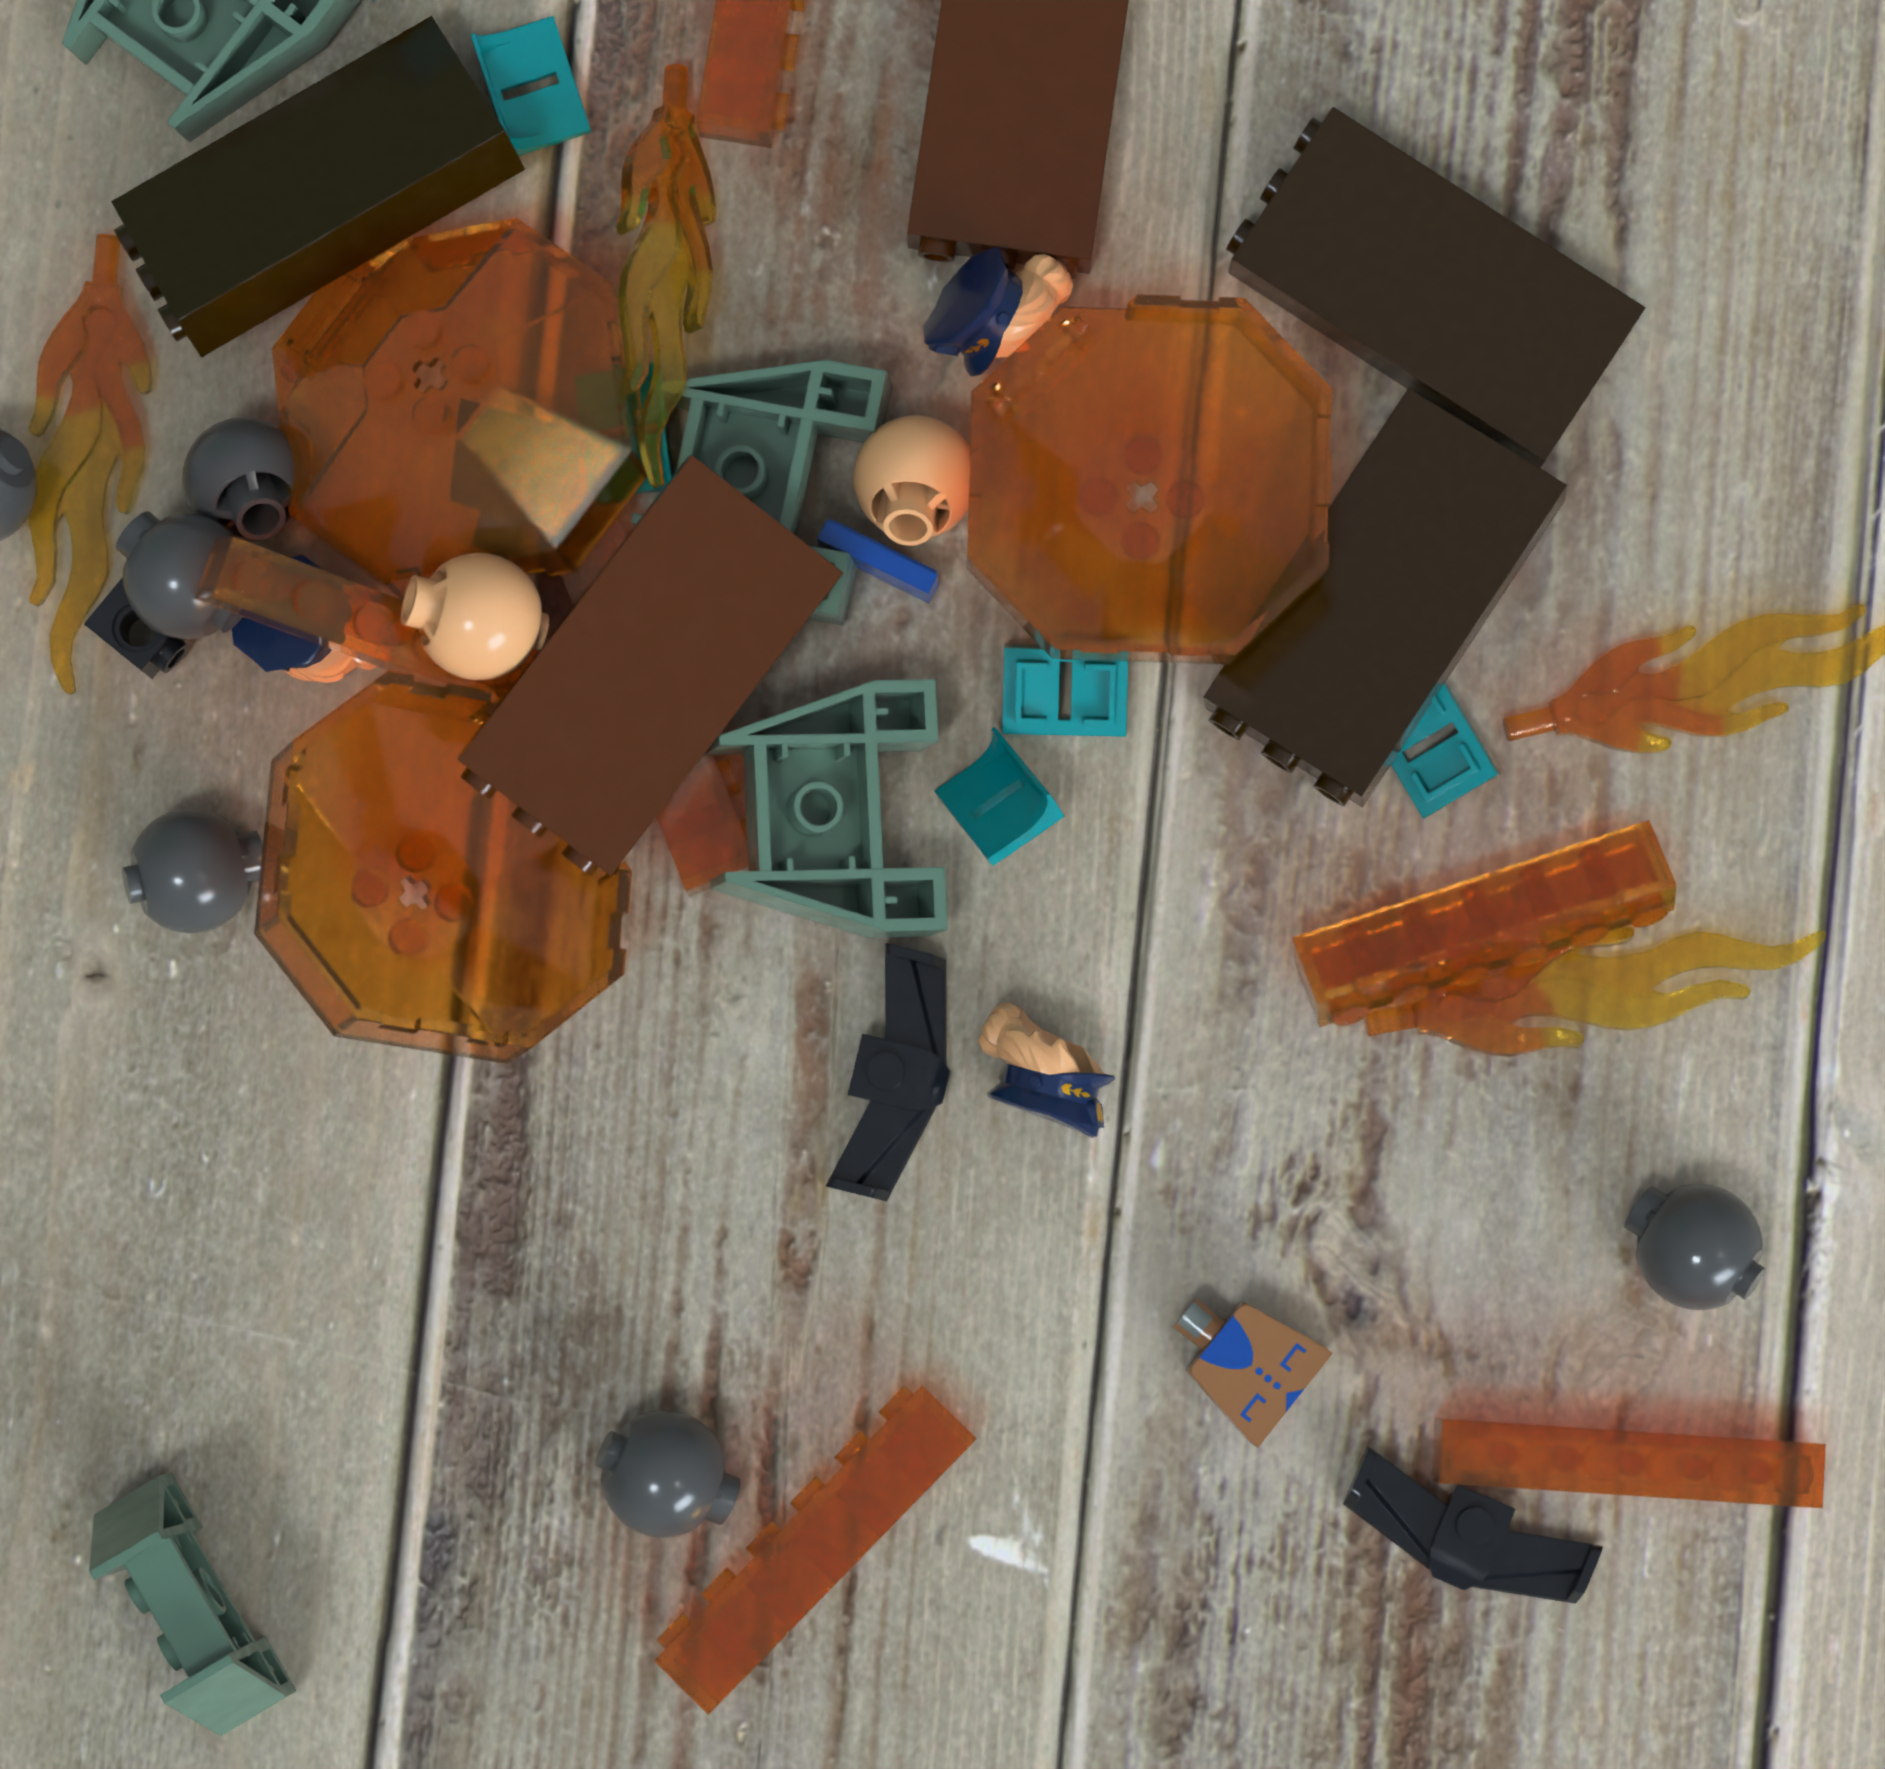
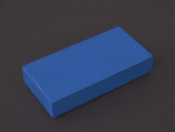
M830 519V521L826 520L817 537L819 548L850 553L856 568L928 604L939 585L936 570L833 519Z

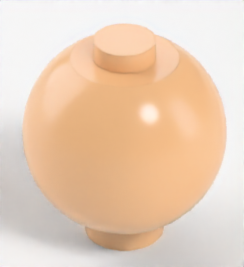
M902 416L879 426L875 433L870 434L862 444L854 464V491L862 511L876 527L884 531L892 541L898 544L915 546L926 542L929 538L947 532L962 520L968 512L977 489L976 462L965 439L950 425L928 416Z
M469 553L457 556L443 563L430 578L417 575L411 577L402 602L401 623L402 625L419 629L420 640L424 650L439 667L448 673L468 680H491L516 670L529 658L533 649L540 650L548 632L549 615L542 612L539 593L530 577L519 566L494 554Z

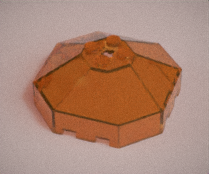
M517 217L407 238L315 291L272 347L280 429L289 442L294 462L293 488L291 489L286 483V492L290 495L288 501L289 515L314 538L402 602L407 585L413 575L430 578L443 563L457 556L469 553H488L503 557L519 566L527 575L544 571L549 576L575 572L650 473L647 449L642 444L639 415L642 414L637 367L632 361L629 333L632 332L629 307L611 282ZM438 361L444 363L440 371L446 380L439 389L429 385L423 392L418 390L417 388L422 381L416 374L418 368L422 364L432 368Z
M1137 294L1128 302L1126 309L1062 307L971 391L966 569L1052 659L1230 665L1315 586L1329 568V542H1327L1331 484V453H1329L1333 389L1246 298L1219 297L1218 301L1181 300V296ZM1135 482L1138 486L1144 487L1151 482L1156 486L1158 491L1153 496V500L1158 507L1150 513L1147 509L1141 507L1133 512L1128 508L1126 504L1130 501L1131 494L1127 487L1131 483Z
M388 670L293 739L271 760L254 935L334 1037L507 1064L537 1045L625 974L626 949L620 948L622 917L629 913L632 870L626 862L623 861L611 876L599 867L592 876L588 875L561 854L568 844L548 829L541 838L511 816L517 807L515 803L499 791H496L493 797L488 799L460 777L466 766L457 760V756L490 715L486 711L500 700L492 689L456 682H449L445 687L416 682L414 681V674ZM406 878L412 885L420 881L426 885L428 891L422 897L427 905L425 909L422 910L416 903L406 907L401 902L399 897L405 892L404 886L401 883L402 879Z

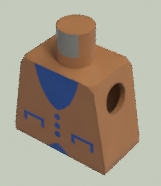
M1195 1298L1173 1326L1174 1329L1201 1349L1187 1367L1186 1372L1243 1437L1257 1448L1333 1354L1321 1344L1245 1302H1239L1224 1320L1198 1298Z

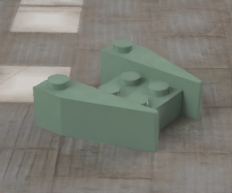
M76 0L62 44L81 62L87 65L108 38L185 95V99L167 123L184 139L191 142L324 50L361 0Z
M820 360L661 382L658 393L667 407L689 411L676 471L689 455H693L797 536L817 435L864 443L870 434L875 433L879 426L886 423L893 386L885 370L830 360ZM632 514L631 523L634 526L642 517V514ZM810 546L841 570L843 574L808 619L844 626L856 564L850 553Z
M936 679L873 680L719 735L704 755H744L749 871L724 872L710 879V889L866 938L929 937L948 930L945 867L883 868L878 752H920L939 742Z
M163 1474L94 1514L89 1572L93 1579L96 1580L127 1569L131 1576L124 1581L127 1592L142 1614L151 1611L163 1634L157 1637V1642L165 1659L175 1671L183 1668L189 1677L162 1693L160 1697L164 1704L222 1736L296 1692V1689L266 1636L257 1641L254 1640L194 1535L195 1531L202 1528L201 1523L173 1474Z

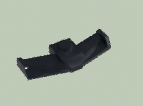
M885 943V1039L862 1034L847 1094L848 1096L868 1100L870 1103L830 1176L826 1187L887 1202L936 1107L943 1104L950 1075L946 1062V959L930 953Z
M1369 1446L1365 1449L1343 1502V1505L1428 1568L1432 1577L1462 1590L1474 1587L1576 1604L1588 1587L1603 1546L1591 1543L1509 1531L1507 1529L1516 1510L1515 1508L1454 1483L1448 1500L1444 1504Z

